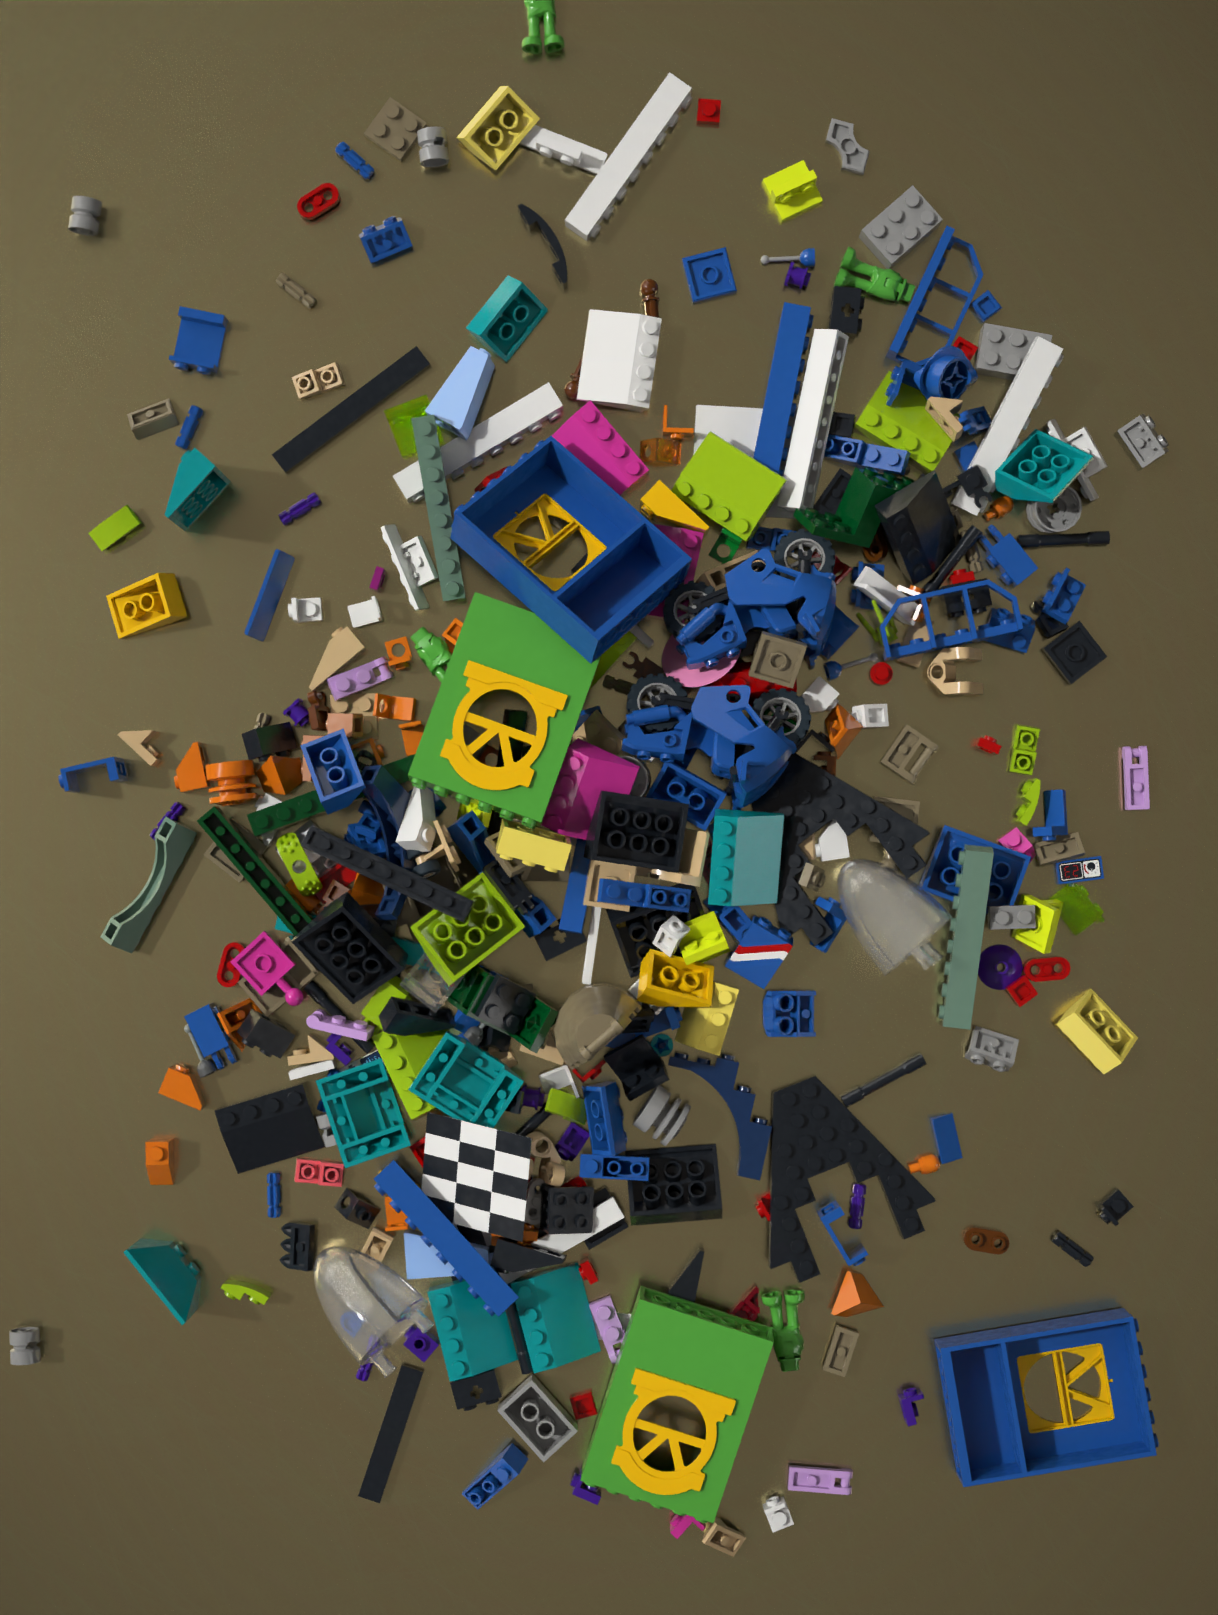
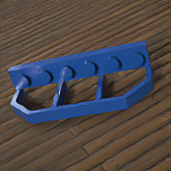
M946 226L886 354L887 358L900 364L904 359L915 363L898 355V352L903 353L908 343L905 340L907 332H913L917 322L949 336L945 346H951L983 277L973 245L952 236L955 231L954 228ZM953 245L967 251L977 278L970 293L933 277L936 270L941 271L946 261V258L942 257L945 250L950 251ZM934 285L966 300L953 330L917 314V311L922 312L927 302V299L924 298L926 291L931 292ZM931 357L918 361L915 364L924 367Z
M984 580L899 598L879 629L884 647V661L1020 633L1023 630V624L1017 597L994 582ZM987 586L1011 601L1015 622L1013 619L1000 621L999 626L991 627V624L977 626L978 630H976L967 590ZM962 592L970 632L966 628L954 631L955 635L946 637V633L934 635L926 599ZM921 600L929 641H923V638L909 641L910 645L901 646V643L889 645L885 627L900 604Z

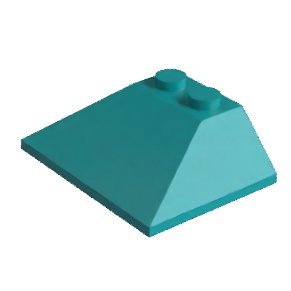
M446 1032L408 1090L454 1119L494 1128L524 1083V1080L506 1064L470 1041Z
M382 1058L316 1080L345 1168L411 1146L405 1123Z
M141 1238L123 1252L181 1325L186 1323L198 1310L201 1276L199 1275L200 1270L194 1262L190 1263L185 1257L186 1252L179 1244L175 1245L173 1241Z

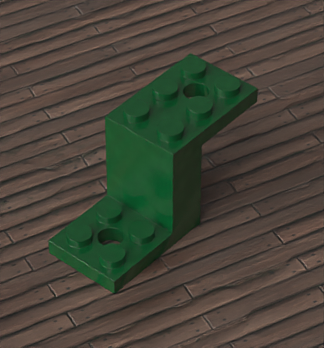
M855 467L835 515L830 512L821 514L815 509L806 507L805 510L796 508L793 516L812 535L870 548L881 522L874 505L915 481L906 476H902L901 479L897 478L894 474L886 471L881 474L870 467H865V469Z
M476 965L455 981L451 989L444 988L441 994L442 997L465 1015L511 1036L535 1053H538L539 1049L544 1045L546 1036L550 1028L555 1024L559 1013L541 999L535 997L518 1030L513 1035L474 1015L495 975Z

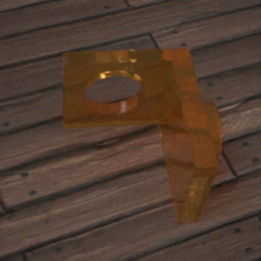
M663 438L640 441V459L643 463L658 461L680 465L681 442ZM648 445H651V454L649 457H646V448Z

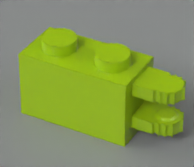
M397 976L381 985L361 1012L366 1017L363 1021L367 1022L368 1025L370 1021L377 1025L374 1028L373 1036L379 1034L381 1029L383 1030L379 1015L391 996L405 1000H411L412 998L409 994L413 988Z

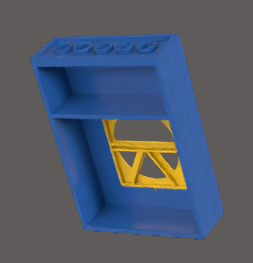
M552 436L548 437L545 441H539L534 450L529 454L524 453L514 466H508L499 478H493L486 488L481 492L477 491L468 503L458 506L454 511V520L451 526L450 538L591 664L670 595L669 592L673 588L676 589L679 584L684 583L692 562V558ZM538 516L546 541L516 533V530L525 520ZM548 516L561 518L569 522V524L554 535ZM578 530L587 545V561L572 576L550 578L542 576L531 569ZM514 544L526 545L537 550L522 561L516 553Z
M1124 1308L934 1339L956 1474L963 1487L1156 1456V1448L1159 1447L1156 1433H1153L1152 1424H1155L1152 1410H1149L1148 1401H1151L1148 1387H1145L1144 1378H1147L1145 1365L1141 1364L1140 1355H1143L1141 1342L1137 1341L1136 1332H1139L1137 1319L1133 1318ZM1062 1352L1078 1354L1084 1357V1361L1066 1375ZM1049 1354H1052L1064 1423L1051 1422L1039 1417L1031 1410L1025 1398L1024 1382L1028 1371L1038 1360ZM1094 1366L1100 1377L1101 1391L1099 1398H1095L1068 1386ZM1070 1398L1088 1404L1093 1408L1082 1418L1073 1421Z

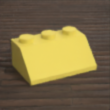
M500 86L456 138L472 154L494 170H497L540 118L509 86Z
M502 819L496 853L500 854L499 857L506 860L520 859L525 865L535 867L538 864L545 866L544 869L557 873L558 870H565L572 844L569 836L538 827L531 829L523 826L520 822Z
M713 981L711 1006L685 1007L682 1014L683 1020L680 1021V1028H678L675 1041L719 1056L739 989Z
M1089 989L1078 999L1056 1024L1103 1074L1121 1064L1138 1039L1092 989Z

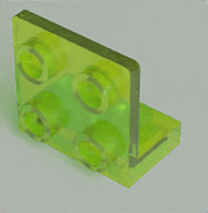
M427 395L384 410L402 457L417 453L411 418L427 416L425 410L430 404ZM437 425L439 442L443 443L444 439Z
M1067 883L1047 900L1058 899L1063 902L1060 918L1073 935L1077 936L1092 923H1102L1105 920L1102 916L1104 912L1097 903L1093 904L1089 900L1088 896L1090 894L1082 884Z

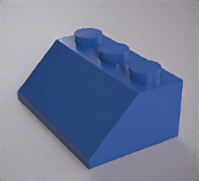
M343 728L301 745L317 794L327 815L350 806L365 788Z
M672 762L664 763L646 797L689 804L687 821L706 831L715 815V809L720 807L727 792Z
M605 1081L582 1086L592 1154L615 1156L627 1150V1135L623 1130L622 1123L624 1115L619 1104L620 1090L616 1082Z

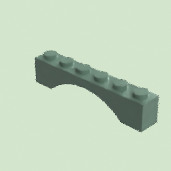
M165 816L155 834V860L149 879L132 903L110 918L100 936L111 946L131 954L133 953L146 927L150 924L155 910L160 905L167 888L171 885L173 877L182 864L189 847L193 844L197 832Z

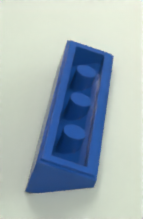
M276 549L244 632L248 637L259 641L265 640L295 560L293 556L279 549Z

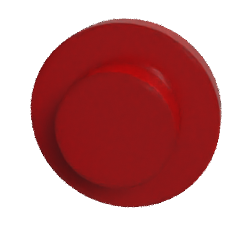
M878 662L872 666L870 678L874 683L884 685L892 679L893 671L889 664Z

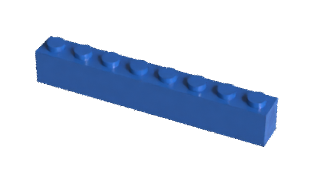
M784 302L753 456L755 460L783 476V470L779 469L780 463L786 460L788 448L784 447L785 438L790 439L792 426L788 425L789 417H794L796 403H792L794 394H799L801 381H797L798 372L803 373L805 359H801L802 351H807L810 338L806 337L807 328L811 329L814 315L810 314L811 307Z
M394 1160L374 1178L377 1183L374 1185L376 1190L382 1196L387 1194L392 1199L389 1204L397 1213L400 1211L405 1213L408 1217L405 1219V1222L413 1230L418 1228L423 1233L420 1238L429 1248L434 1245L439 1251L436 1256L444 1265L449 1262L454 1267L452 1271L454 1276L460 1282L464 1279L470 1285L467 1290L475 1299L479 1296L486 1303L483 1305V1308L491 1316L496 1314L499 1317L519 1298Z

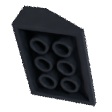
M934 470L874 505L901 572L913 585L932 575L961 539L937 473Z
M601 790L587 833L583 857L596 861L679 872L689 804Z
M681 883L671 886L691 890L689 913L631 906L629 912L606 909L630 978L640 975L641 961L650 949L663 952L652 943L660 926L671 916H676L685 923L705 914L695 886ZM678 946L676 952L673 955L683 958L681 950Z
M348 892L331 902L291 940L352 1004H355L404 971L408 959V954Z
M306 1081L215 1110L222 1137L238 1174L325 1147Z
M716 1144L625 1151L626 1156L650 1158L649 1181L627 1180L631 1226L722 1219V1199Z

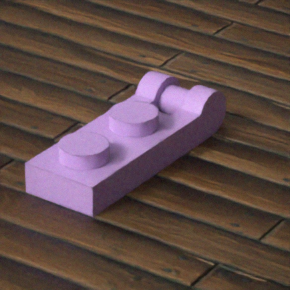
M386 656L328 678L326 681L334 700H340L394 678L392 671H389L387 667L388 661ZM379 668L381 675L375 677L373 669Z
M1123 746L1125 810L1150 809L1147 746H1138V748ZM1138 757L1139 764H1132V758Z
M322 1009L316 1010L306 1020L307 1025L312 1029L367 1041L373 1036L375 1027L368 1025L367 1022L362 1020L350 1021L341 1015L329 1016Z
M609 1295L589 1303V1307L612 1364H615L620 1349L615 1351L613 1345L620 1342L622 1344L625 1331L612 1298Z
M789 1465L787 1488L791 1491L851 1495L852 1486H850V1479L853 1478V1470L847 1468L834 1469ZM835 1478H841L840 1485H835Z

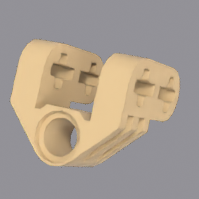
M973 647L943 648L929 665L927 670L928 678L943 694L983 695L984 687L981 682H954L956 680V665L954 661H982V649ZM941 668L943 669L942 677L940 676Z
M539 1131L528 1134L525 1137L532 1139L531 1154L542 1157L539 1166V1177L548 1185L560 1187L565 1178V1168L560 1164L561 1158L552 1141ZM543 1140L542 1145L536 1148L537 1142ZM531 1158L529 1165L528 1180L530 1179L534 1168V1163Z

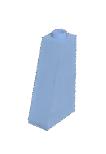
M472 346L467 350L425 410L427 415L435 414L437 425L465 440L470 436L495 368L489 352L483 348L478 350Z
M406 1230L404 1232L407 1279L454 1276L452 1273L454 1267L449 1262L444 1265L436 1256L439 1251L434 1245L429 1248L420 1238L423 1235L422 1232L415 1230ZM470 1243L486 1262L491 1265L494 1253H490L489 1246Z

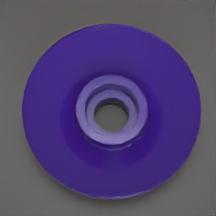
M992 945L980 954L978 976L986 986L996 990H1004L1008 985L1021 977L1023 968L1021 958L1013 948L1007 945ZM1000 963L1005 965V969L1002 972L997 970V966Z

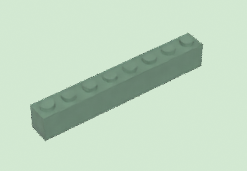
M435 414L411 418L443 601L466 598L458 547L450 538L453 518Z
M964 844V851H959L958 865H962L961 874H956L955 887H959L958 896L954 895L952 909L956 910L955 918L950 920V931L953 932L952 940L948 939L947 953L950 954L949 962L945 961L944 975H948L947 984L942 983L941 997H945L944 1005L939 1006L938 1018L942 1019L943 1027L971 1029L994 855L992 847Z

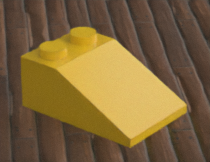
M660 480L640 499V512L649 521L654 519L656 522L664 525L702 532L704 537L708 534L709 526Z
M156 573L106 596L119 639L162 627L187 617L175 573Z
M650 949L641 961L637 1001L658 1007H710L712 1004L714 966L697 961L686 965L682 957L675 955L669 957L664 952Z

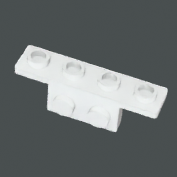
M534 125L519 143L538 151L545 157L556 158L568 166L574 165L594 174H598L607 159V153L537 125Z
M1055 419L1049 420L1046 423L1048 425L1047 432L1050 436L1093 456V460L1075 479L1078 478L1082 485L1080 490L1086 499L1089 498L1090 501L1098 499L1099 496L1089 477L1108 467L1087 428L1083 427L1066 438Z
M395 524L382 526L383 540L390 549L392 561L400 573V580L407 590L410 604L414 607L415 611L429 608L422 586L439 578L422 536H417L403 543Z

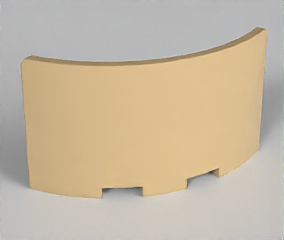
M685 828L679 872L636 866L635 875L648 877V873H650V878L700 887L710 836L709 832Z

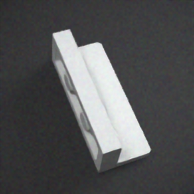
M865 566L853 584L870 599L876 600L877 604L887 612H890L897 599L908 597L867 566ZM915 602L900 604L893 616L902 623L914 626L916 621H913L910 617L918 607V604Z

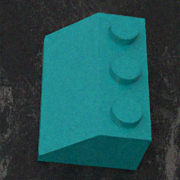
M508 275L466 329L481 344L507 363L548 309L523 282Z

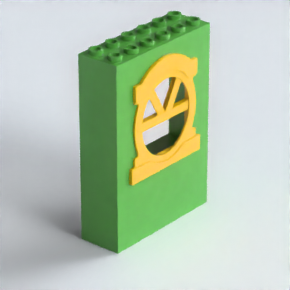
M475 592L408 773L412 786L425 790L426 787L431 788L434 794L444 798L451 795L456 798V802L469 806V803L476 804L479 810L486 813H491L492 810L500 813L499 817L509 821H513L514 818L521 820L523 826L535 829V826L540 827L601 656L592 664L589 663L535 613ZM505 689L518 693L530 703L534 710L537 721L536 736L470 713L468 710L480 696L487 692ZM464 722L487 729L471 744H465L463 736ZM497 733H499L504 760L503 767L487 766L473 757V754ZM509 737L531 745L527 754L517 762L513 761Z
M640 1286L583 1461L580 1481H583L590 1487L599 1486L605 1488L612 1494L618 1495L621 1493L627 1495L633 1501L640 1502L642 1500L649 1502L658 1509H663V1507L670 1509L680 1516H692L702 1523H714L774 1343L772 1327ZM664 1396L682 1397L692 1402L701 1412L706 1425V1438L702 1439L637 1417L646 1405L657 1398ZM634 1428L657 1434L642 1449L636 1450L633 1440ZM666 1439H669L675 1466L674 1471H660L644 1462V1459ZM679 1442L701 1448L698 1457L688 1466H684Z

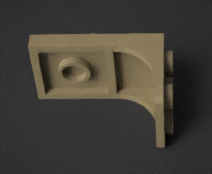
M291 935L285 939V942L280 947L296 965L283 978L292 988L301 989L317 976L320 971L291 942L295 937ZM244 977L237 982L267 1017L286 1002L285 993L277 984H274L261 996Z

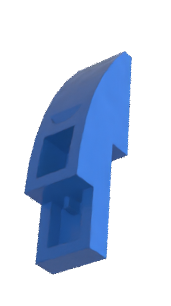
M828 434L824 458L862 469L870 467L880 473L886 471L904 475L911 453L907 450L868 444L863 440Z
M600 879L597 902L689 913L691 890Z
M708 898L703 901L705 907L710 912H715L720 924L733 937V940L739 944L750 928L752 921L739 906L708 905Z

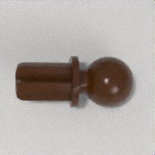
M646 279L640 286L641 293L646 296V298L641 300L645 307V315L659 318L658 302L660 299L655 297L658 292V284L653 279Z
M580 359L575 372L570 374V378L573 381H569L564 388L566 396L571 399L577 398L582 359Z

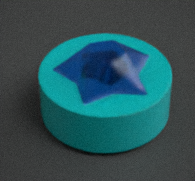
M660 1033L652 1038L650 1044L660 1057H665L672 1052L673 1041L670 1036Z

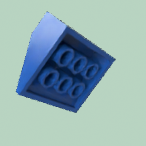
M944 825L924 870L918 890L953 902L954 895L958 896L959 887H955L956 874H961L962 865H958L959 851H964V844L992 847L994 855L987 906L1014 905L1031 857Z

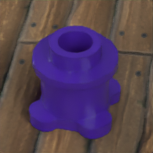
M791 261L784 286H788L789 283L799 286V289L802 290L803 286H808L811 273L807 272V267L803 269L794 266L795 262Z
M300 698L283 711L284 715L289 716L295 722V727L299 725L304 727L309 723L308 710L302 704L304 701Z
M523 1085L522 1107H533L536 1111L538 1106L543 1107L545 1093H541V1088L536 1090Z

